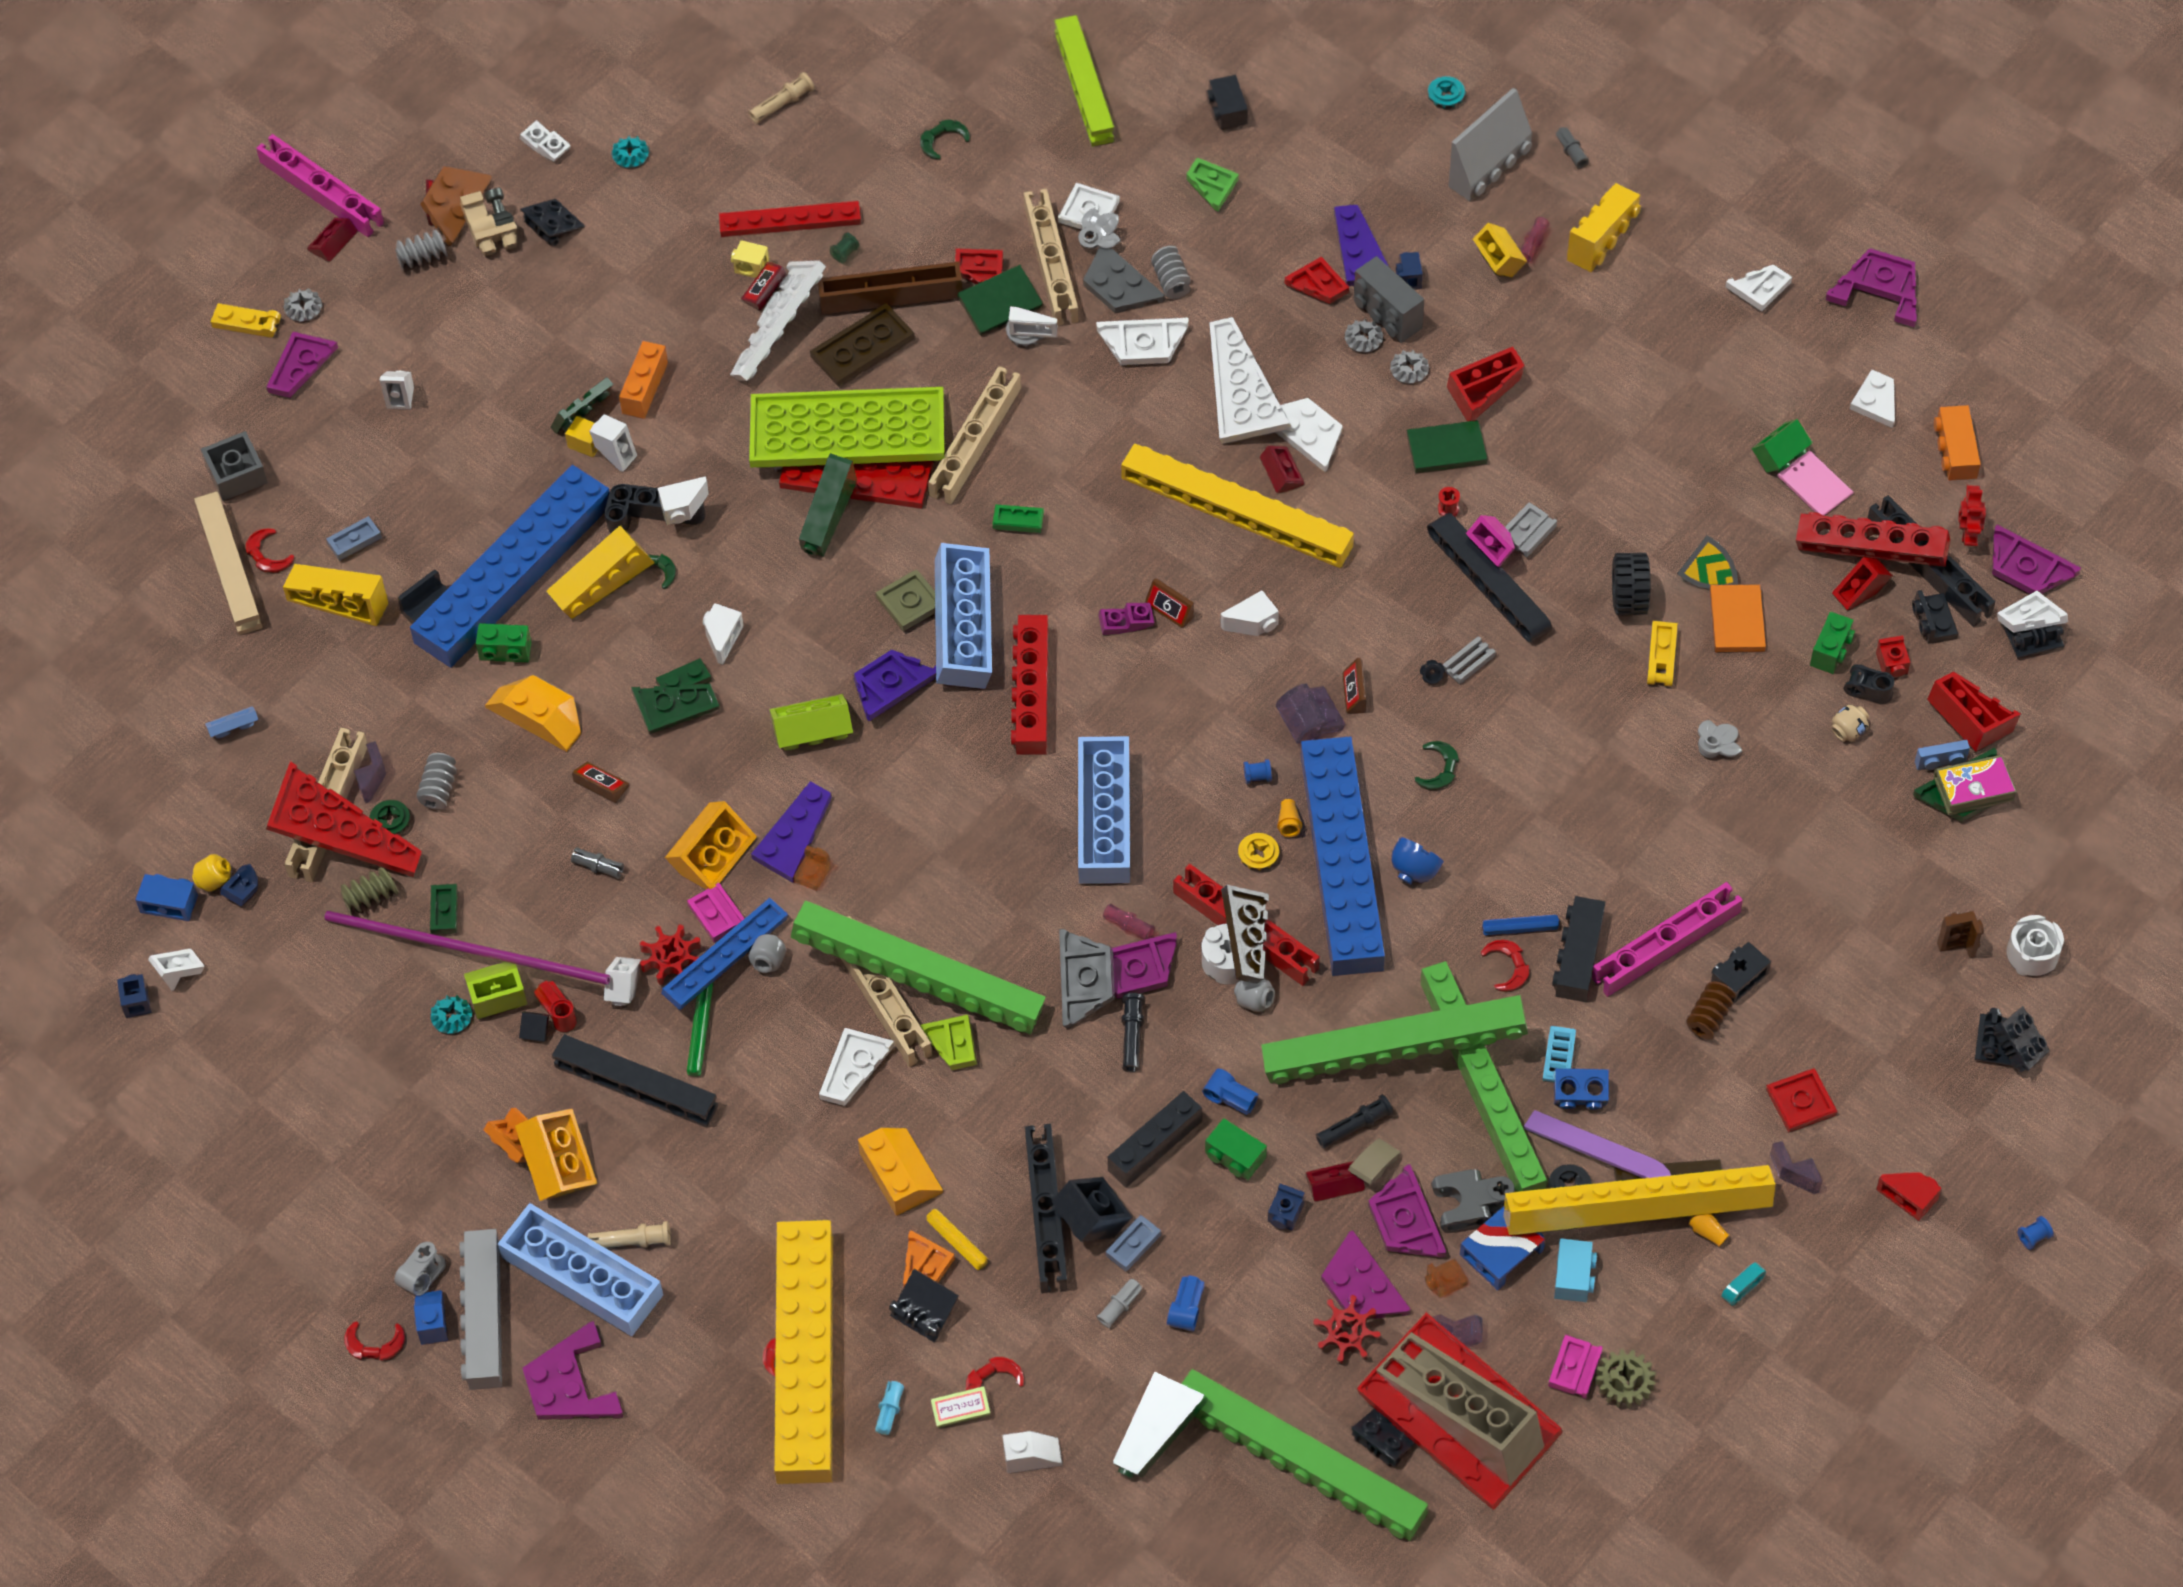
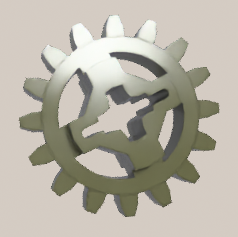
M1620 1349L1618 1356L1611 1351L1609 1353V1360L1606 1358L1601 1359L1602 1367H1597L1596 1375L1598 1377H1596V1385L1601 1386L1599 1389L1600 1395L1608 1394L1606 1402L1609 1403L1614 1399L1617 1401L1616 1407H1620L1622 1402H1625L1627 1407L1631 1408L1633 1401L1640 1406L1642 1405V1397L1650 1398V1390H1654L1655 1386L1653 1380H1655L1656 1373L1650 1371L1652 1368L1651 1362L1644 1363L1645 1355L1642 1354L1637 1358L1635 1357V1350H1631L1630 1354L1627 1355L1624 1349Z

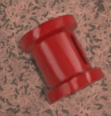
M1453 487L1441 489L1438 496L1440 501L1438 504L1439 515L1443 516L1449 512L1454 517L1457 516L1459 513L1458 503L1460 501L1459 491Z

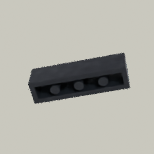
M1575 896L1573 905H1568L1565 920H1569L1570 923L1569 927H1563L1561 942H1565L1564 949H1559L1556 964L1561 965L1560 972L1554 971L1552 986L1556 987L1555 997L1586 1002L1606 901Z
M1183 1090L1107 1156L1108 1172L1127 1188L1202 1122V1107Z

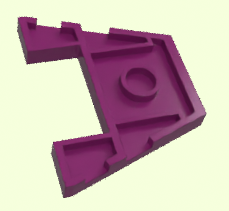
M1869 248L1855 262L1851 270L1838 280L1834 288H1830L1827 291L1825 300L1846 306L1853 288L1900 302L1894 321L1915 327L1917 320L1915 262Z
M594 1321L589 1322L522 1367L537 1419H573V1417L600 1419V1416H613V1419L623 1418L616 1391L588 1400L575 1359L576 1354L601 1347Z

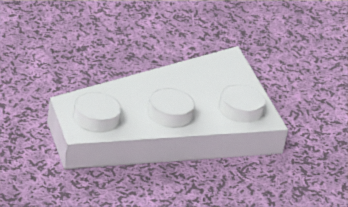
M844 1028L819 1093L820 1099L845 1106L894 1048V1041Z

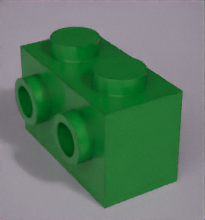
M1794 419L1784 422L1751 449L1766 473L1775 470L1781 472L1790 466V460L1803 456L1807 452L1806 448L1813 442L1799 420Z
M1830 611L1813 648L1810 661L1811 667L1834 674L1838 663L1842 664L1847 653L1846 645H1851L1855 635V630H1852L1853 619Z
M479 623L476 648L480 661L529 663L532 641L528 625Z
M1223 1118L1205 1140V1153L1211 1161L1215 1163L1220 1162L1236 1177H1243L1249 1180L1267 1158V1145Z

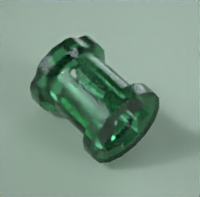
M845 232L842 235V239L836 245H832L829 248L830 255L839 263H845L849 254L853 250L857 251L860 248V243L854 235Z

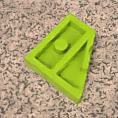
M969 1015L920 1025L931 1045L951 1070L977 1065Z

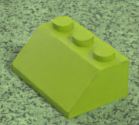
M843 694L769 709L778 747H784V750L796 749L799 747L798 744L807 742L809 745L820 744L823 742V739L831 737L834 740L844 739L848 737V734L853 733L848 704Z

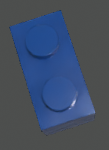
M145 874L135 901L140 913L189 921L198 898V893L194 883L187 879L181 878L176 880L160 874Z

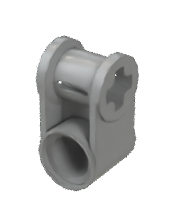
M423 1242L419 1244L406 1262L397 1270L395 1274L396 1285L417 1296L423 1295L437 1276L444 1270L446 1265L445 1259L437 1254V1249L433 1243Z

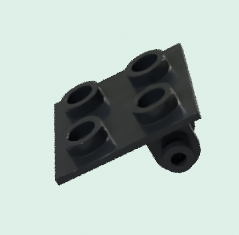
M557 199L520 208V211L524 213V223L530 226L539 237H543L542 239L548 245L556 246L560 241L558 238L559 234L585 227Z
M2002 624L2017 658L2065 646L2060 635L2064 634L2061 625L2013 633Z
M2021 1006L2003 1023L1999 1022L1993 1026L1995 1030L1993 1034L1998 1042L2007 1041L2001 1045L2002 1049L2010 1045L2013 1046L2005 1054L2006 1056L2010 1055L2008 1059L2013 1068L2018 1069L2019 1072L2032 1068L2050 1051L2045 1038L2038 1032L2032 1016L2027 1013L2024 1006Z
M1991 1008L1987 1014L1980 1013L1974 1060L2013 1066L2008 1059L2010 1055L2006 1056L2005 1054L2013 1046L2010 1045L2002 1049L2001 1045L2007 1041L1999 1043L1993 1034L1995 1031L1993 1026L1999 1022L2003 1023L2007 1019L2002 1017L1998 1008Z
M914 1268L898 1300L891 1302L889 1310L892 1311L890 1316L932 1342H936L959 1295Z
M1375 1408L1351 1427L1353 1431L1351 1435L1355 1437L1354 1441L1359 1442L1369 1452L1375 1447L1373 1455L1377 1457L1380 1454L1379 1458L1387 1466L1392 1465L1396 1467L1401 1461L1400 1456L1416 1444L1392 1425V1422Z

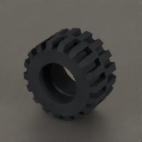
M1646 552L1615 553L1612 562V599L1616 615H1647L1650 609L1651 595L1648 555Z

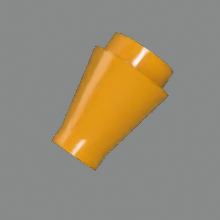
M1285 799L1281 802L1277 829L1285 837H1295L1300 833L1303 825L1296 808V802L1292 799Z
M1712 1213L1695 1215L1689 1222V1225L1693 1227L1692 1231L1715 1243L1718 1247L1729 1236Z

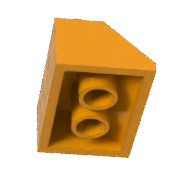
M725 801L709 802L665 856V859L681 876L706 890L708 888L712 889L723 880L757 836Z
M573 1109L538 1115L515 1125L540 1201L560 1197L597 1184Z
M880 1128L858 1139L859 1153L896 1216L943 1193V1189L906 1128Z

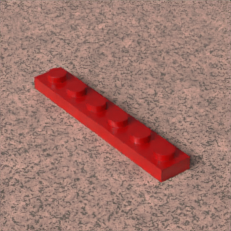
M859 201L719 213L721 237L861 225Z

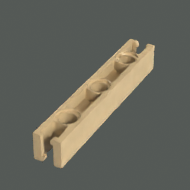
M1047 189L1040 190L1041 202H1038V206L1032 205L1031 198L1033 197V192H1024V208L1052 316L1057 319V326L1063 325L1064 320L1061 319V309L1068 308L1069 312H1071V322L1076 323L1078 322V306Z
M998 366L944 455L945 459L941 460L929 480L930 497L938 499L940 493H937L943 484H947L942 488L945 494V502L948 504L953 503L1021 389L1020 374L1014 372L1010 383L1004 386L1007 370Z
M218 491L194 498L238 634L242 635L262 629L260 617Z
M340 728L318 783L327 789L334 790L347 799L368 744L365 733L358 731L356 734L357 740L353 747L348 748L347 745L350 746L351 744L350 730ZM295 839L285 861L288 877L297 879L299 873L296 870L300 862L305 861L306 865L301 864L300 870L303 871L306 881L313 882L326 849L315 845L306 848L312 844Z
M841 959L890 1038L894 1041L907 1065L911 1067L918 1063L914 1050L908 1047L913 1043H918L923 1050L925 1059L931 1057V1042L890 978ZM878 989L884 990L883 992H880V993L874 992V991H876V990H878ZM901 1029H909L907 1032H900Z

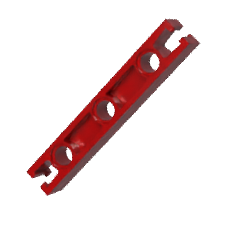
M1189 863L1185 868V879L1181 881L1183 877L1178 875L1173 880V894L1215 924H1227L1221 892L1223 887ZM1191 882L1195 887H1191L1187 884ZM1267 919L1264 922V931L1267 932L1266 941L1263 943L1265 960L1304 986L1309 980L1308 968L1305 966L1302 968L1297 962H1301L1311 968V972L1315 974L1319 970L1320 956ZM1282 952H1289V953H1291V954H1289V955H1284V954H1281V953H1282Z

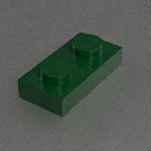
M701 658L656 677L657 685L663 686V688L712 682L711 675Z
M457 884L431 885V934L457 933Z

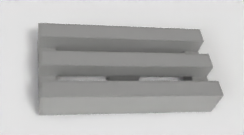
M1478 636L1443 664L1445 672L1461 684L1495 657L1496 651L1493 648L1490 650L1489 645L1486 642L1482 643V639ZM1481 653H1485L1481 658H1479L1475 663H1473L1460 675L1457 674L1465 666H1468L1470 663H1472L1473 660L1477 658Z

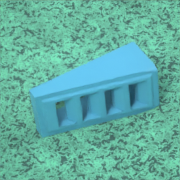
M1557 1026L1550 1027L1542 1081L1554 1082V1071H1549V1068L1571 1069L1576 1036L1575 1029ZM1552 1048L1567 1049L1568 1052L1552 1050ZM1551 1058L1562 1059V1060H1567V1061H1566V1062L1553 1061V1060H1551Z

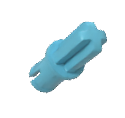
M889 1381L887 1383L884 1398L879 1403L878 1407L881 1411L875 1428L879 1434L888 1435L890 1433L894 1416L900 1412L899 1402L904 1386L899 1382L892 1381L891 1383Z

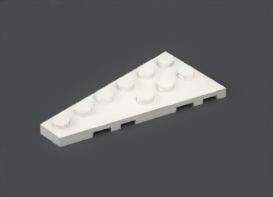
M820 261L788 263L786 269L789 272L779 284V292L774 293L769 299L757 323L760 327L759 330L751 334L748 340L751 346L741 353L730 374L737 381H747L756 374V367L760 361L769 355L771 345L780 339L785 325L796 316L798 306L807 300L812 286L821 280L822 272L826 267Z
M1233 317L1210 322L1219 437L1222 444L1291 429L1292 427Z

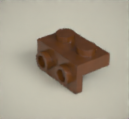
M1974 911L1961 914L1955 912L1944 917L1937 940L1940 952L1965 946L1969 958H1974L1977 949L1980 947L1981 935L1984 934L1981 920H1977Z

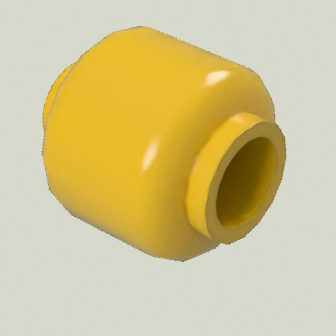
M210 854L194 865L192 875L194 883L198 888L205 891H215L225 885L231 878L230 863L217 854Z

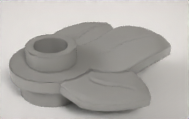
M1096 208L1087 211L1081 220L1083 229L1078 236L1081 246L1086 249H1095L1097 247L1110 249L1116 246L1120 239L1113 232L1118 225L1119 216L1113 213L1100 215ZM1090 234L1094 235L1092 239L1086 238Z
M1710 720L1700 724L1698 728L1700 736L1698 747L1699 752L1703 756L1714 758L1718 754H1722L1727 757H1733L1742 752V748L1734 743L1738 736V730L1735 726L1721 724L1717 727Z

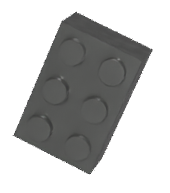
M1376 256L1355 270L1354 302L1359 308H1363L1369 313L1373 321L1381 324L1391 337H1395L1402 343L1423 328L1425 299Z

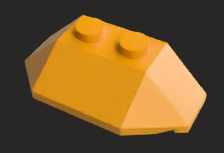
M534 675L499 687L485 704V708L565 752L570 749L581 735L574 697Z

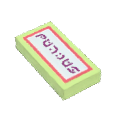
M984 1387L931 1399L937 1427L991 1415Z

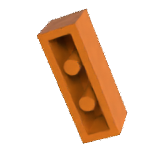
M642 341L619 395L622 414L645 419L668 364L666 347L664 345Z
M1969 405L1940 407L1938 416L1934 417V430L1939 432L1938 450L1943 452L1941 460L1942 470L1946 471L1948 481L1977 479L1981 464Z

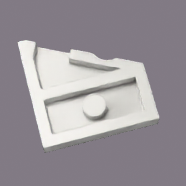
M1770 265L1760 271L1746 273L1745 278L1736 281L1733 278L1726 281V288L1760 311H1763L1791 283L1792 277L1775 265Z
M1871 370L1851 402L1850 409L1892 428L1895 421L1894 379Z
M2038 591L1997 613L1998 621L2013 633L2068 622V614Z

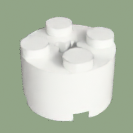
M2040 915L2026 916L2017 922L2011 932L2007 945V957L2011 965L2016 969V972L2022 976L2044 975L2056 967L2063 947L2064 936L2060 927L2055 922L2052 924L2045 920L2046 917Z
M1227 924L1209 928L1202 941V968L1208 976L1210 975L1216 979L1218 983L1235 984L1241 980H1236Z

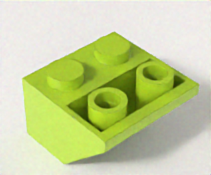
M502 962L464 974L477 1019L527 1005L516 964Z

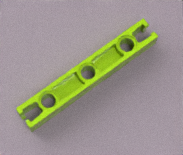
M1077 15L1055 19V27L1057 28L1055 29V36L1091 146L1114 142L1112 134L1114 126Z

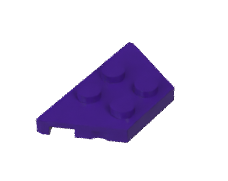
M891 649L855 672L854 682L866 719L871 721L936 679V665L934 668H930L920 664V659L907 657L903 653Z

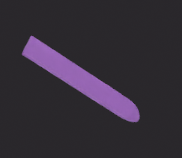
M1536 1110L1533 1111L1524 1125L1525 1130L1639 1177L1671 1176L1670 1171L1653 1158Z

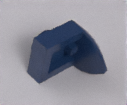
M246 864L241 866L221 888L220 894L241 907L258 889V876L252 865Z

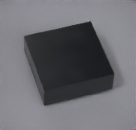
M523 1011L519 1038L545 1042L547 1040L549 1015Z

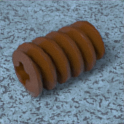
M1713 981L1706 984L1700 999L1697 1000L1695 1007L1691 1010V1014L1687 1017L1686 1024L1690 1031L1701 1039L1712 1041L1715 1038L1714 1033L1719 1031V1025L1724 1022L1723 1017L1728 1015V1009L1733 1006L1731 999L1737 997L1735 992L1721 982Z

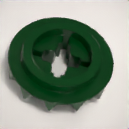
M385 800L374 806L369 818L372 820L376 819L383 824L382 827L393 834L398 832L402 834V830L408 827L410 813L402 802ZM389 812H391L394 818L391 825L387 823Z

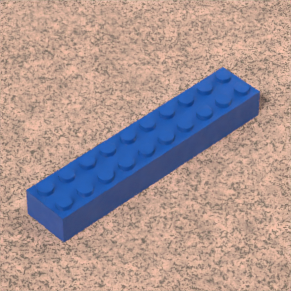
M572 464L410 626L414 644L452 668L476 643L479 623L495 624L605 513L610 489Z
M1352 737L1301 741V764L1332 976L1384 971L1385 954Z

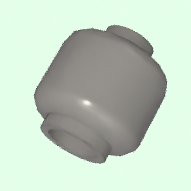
M760 935L756 938L749 953L751 964L759 972L776 971L785 956V944L775 935Z
M1263 979L1258 984L1239 981L1234 990L1239 1006L1255 1012H1262L1269 1008L1275 997L1272 984L1266 979Z

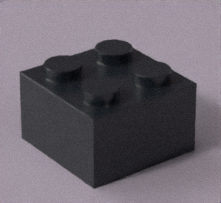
M1103 1176L1069 1180L1052 1200V1203L1058 1210V1214L1067 1222L1072 1229L1073 1235L1080 1242L1115 1238L1132 1218L1129 1211Z

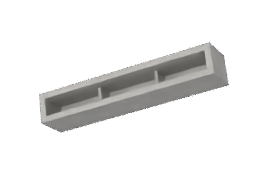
M496 1229L464 1231V1242H460V1256L464 1258L465 1265L460 1266L461 1282H465V1290H460L461 1306H465V1314L460 1317L461 1330L465 1331V1339H461L462 1356L466 1355V1364H461L462 1380L467 1381L469 1390L502 1387L500 1250L498 1247L500 1240Z

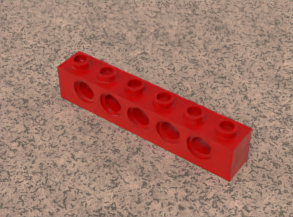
M1809 512L1808 514L1801 513L1795 541L1798 550L1946 567L1951 539L1949 531L1941 526H1931V528L1921 527L1915 523L1901 525L1889 520L1874 522L1863 517L1848 519L1842 515L1830 517L1823 516L1817 512ZM1824 529L1830 530L1826 535L1819 534ZM1847 532H1854V535L1850 538L1843 537ZM1871 535L1879 536L1876 540H1868ZM1895 538H1903V541L1900 543L1892 542ZM1922 540L1928 541L1925 546L1917 545Z
M1018 615V625H1013V640H1017V645L1013 646V660H1017V666H1012V681H1017V687H1012V702H1016V709H1011V723L1016 724V730H1011V745H1016V755H1047L1048 615Z

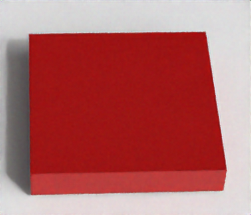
M1815 1068L1766 1086V1091L1788 1133L1837 1115V1109Z

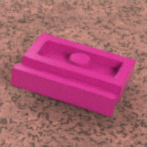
M717 883L716 887L708 888L687 900L688 907L714 943L745 919L720 883Z
M1565 1335L1548 1386L1567 1393H1576L1586 1398L1603 1347H1596L1591 1345L1590 1342Z

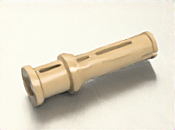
M801 73L799 78L793 82L785 83L782 90L749 110L750 118L757 124L785 104L798 101L801 95L807 91L812 92L814 90L813 82L806 73Z
M664 1221L661 1225L646 1226V1224H641L637 1229L588 1233L589 1239L604 1248L637 1244L640 1247L647 1248L650 1244H671L668 1221Z

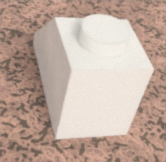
M387 371L381 375L380 383L386 408L411 409L414 390L411 372Z
M603 415L598 422L594 423L590 434L595 447L619 471L624 472L637 456L627 424L607 415Z
M706 477L658 488L660 504L666 524H679L693 517L709 495Z
M1260 591L1222 612L1221 628L1223 631L1259 636L1264 632L1272 631L1278 625L1279 611L1265 593Z
M714 603L711 611H707L704 615L703 625H705L706 637L718 663L723 665L743 628L742 612Z
M616 957L606 970V974L610 975V982L608 985H605L604 1001H611V1004L618 1006L626 1005L632 1001L637 988L641 959Z
M1032 1431L1003 1435L1007 1473L1062 1466L1058 1438Z

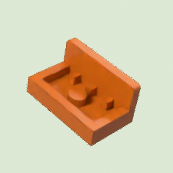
M511 1108L505 1119L488 1121L483 1130L490 1136L491 1141L506 1151L512 1161L517 1163L527 1162L515 1125L528 1119L517 1108Z

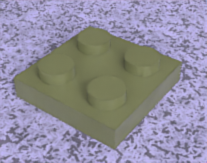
M917 569L876 592V599L903 632L935 614V591Z

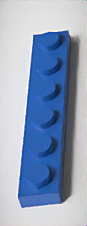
M768 898L662 988L661 994L681 1010L747 954L757 937L770 934L787 919L788 913L771 898Z

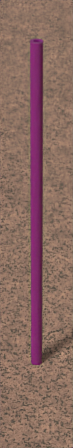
M326 911L325 920L605 985H608L610 982V975L337 912Z

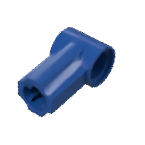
M1219 1068L1215 1070L1202 1089L1203 1095L1208 1100L1216 1104L1223 1102L1246 1115L1251 1113L1258 1100V1093L1237 1083L1230 1073Z
M1191 1275L1182 1277L1175 1302L1171 1303L1167 1326L1194 1331L1199 1314L1198 1306L1204 1289V1282L1198 1277Z

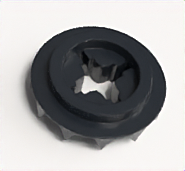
M1565 1164L1557 1167L1551 1173L1548 1185L1549 1188L1565 1187L1564 1182L1569 1183L1574 1178V1186L1591 1184V1178L1583 1168L1573 1164Z

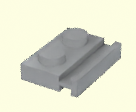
M1529 502L1505 528L1511 533L1515 550H1520L1524 553L1525 557H1528L1557 526V520H1552L1548 517L1547 513Z

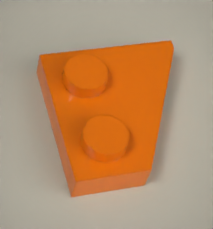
M911 1230L908 1235L909 1241L906 1252L903 1288L914 1268L939 1283L954 1261L955 1254Z

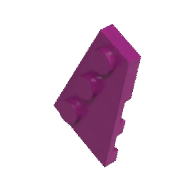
M292 332L266 386L268 393L291 398L339 348L338 343Z

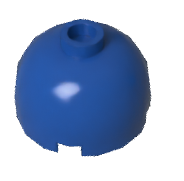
M1401 837L1393 849L1391 859L1393 868L1399 872L1398 878L1410 885L1413 881L1424 883L1433 879L1444 861L1431 851L1429 853L1422 849L1423 846Z

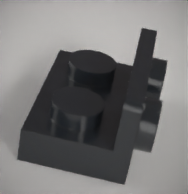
M1918 590L1915 600H1912V610L1914 615L1919 617V630L1921 635H1925L1927 643L1932 644L1957 639L1958 632L1944 593L1924 596L1923 591Z

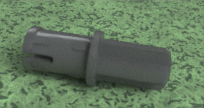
M1567 127L1559 128L1556 136L1564 147V153L1571 157L1576 168L1585 167L1589 163V158L1581 149V143L1575 140Z

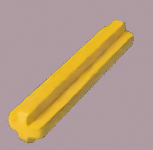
M933 1209L927 1214V1222L977 1270L982 1269L988 1263L987 1257L938 1209Z

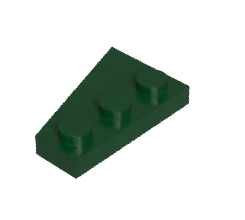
M711 684L680 685L679 687L664 688L663 686H654V688L631 687L632 694L649 734L719 710V704Z

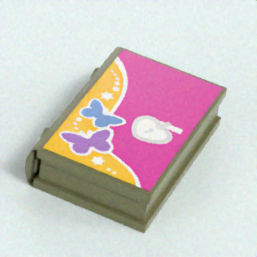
M2002 755L1952 766L1948 765L1934 771V780L1948 815L2014 801L2013 796L2017 792Z

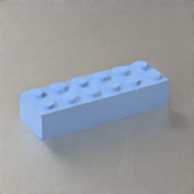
M941 543L936 554L935 620L937 684L985 689L992 674L989 548Z
M1129 736L1078 737L1079 884L1130 883Z
M531 1203L528 1204L498 1243L501 1257L630 1336H633L663 1296L659 1280Z

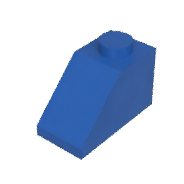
M443 1291L426 1292L421 1296L415 1295L416 1330L421 1345L448 1341Z

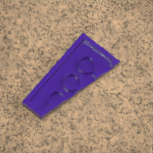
M1358 204L1334 207L1346 284L1350 287L1354 286L1355 270L1377 256L1387 266L1388 264Z
M810 781L751 853L752 859L793 883L797 876L796 872L805 858L806 850L809 844L812 843L815 830L820 825L831 801V793Z

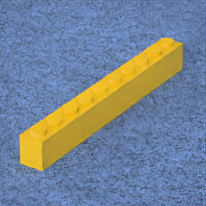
M1134 443L1121 464V479L1335 567H1342L1353 548L1354 533L1345 527L1333 525L1323 518L1311 516L1301 509H1294L1279 500H1272L1262 496L1257 491H1250L1240 487L1235 482H1228L1218 478L1213 473H1206L1196 469L1193 465L1174 460L1171 456L1152 451L1149 447Z
M1769 1165L1512 1192L1505 1193L1504 1219L1509 1235L1766 1208L1773 1207L1776 1184Z

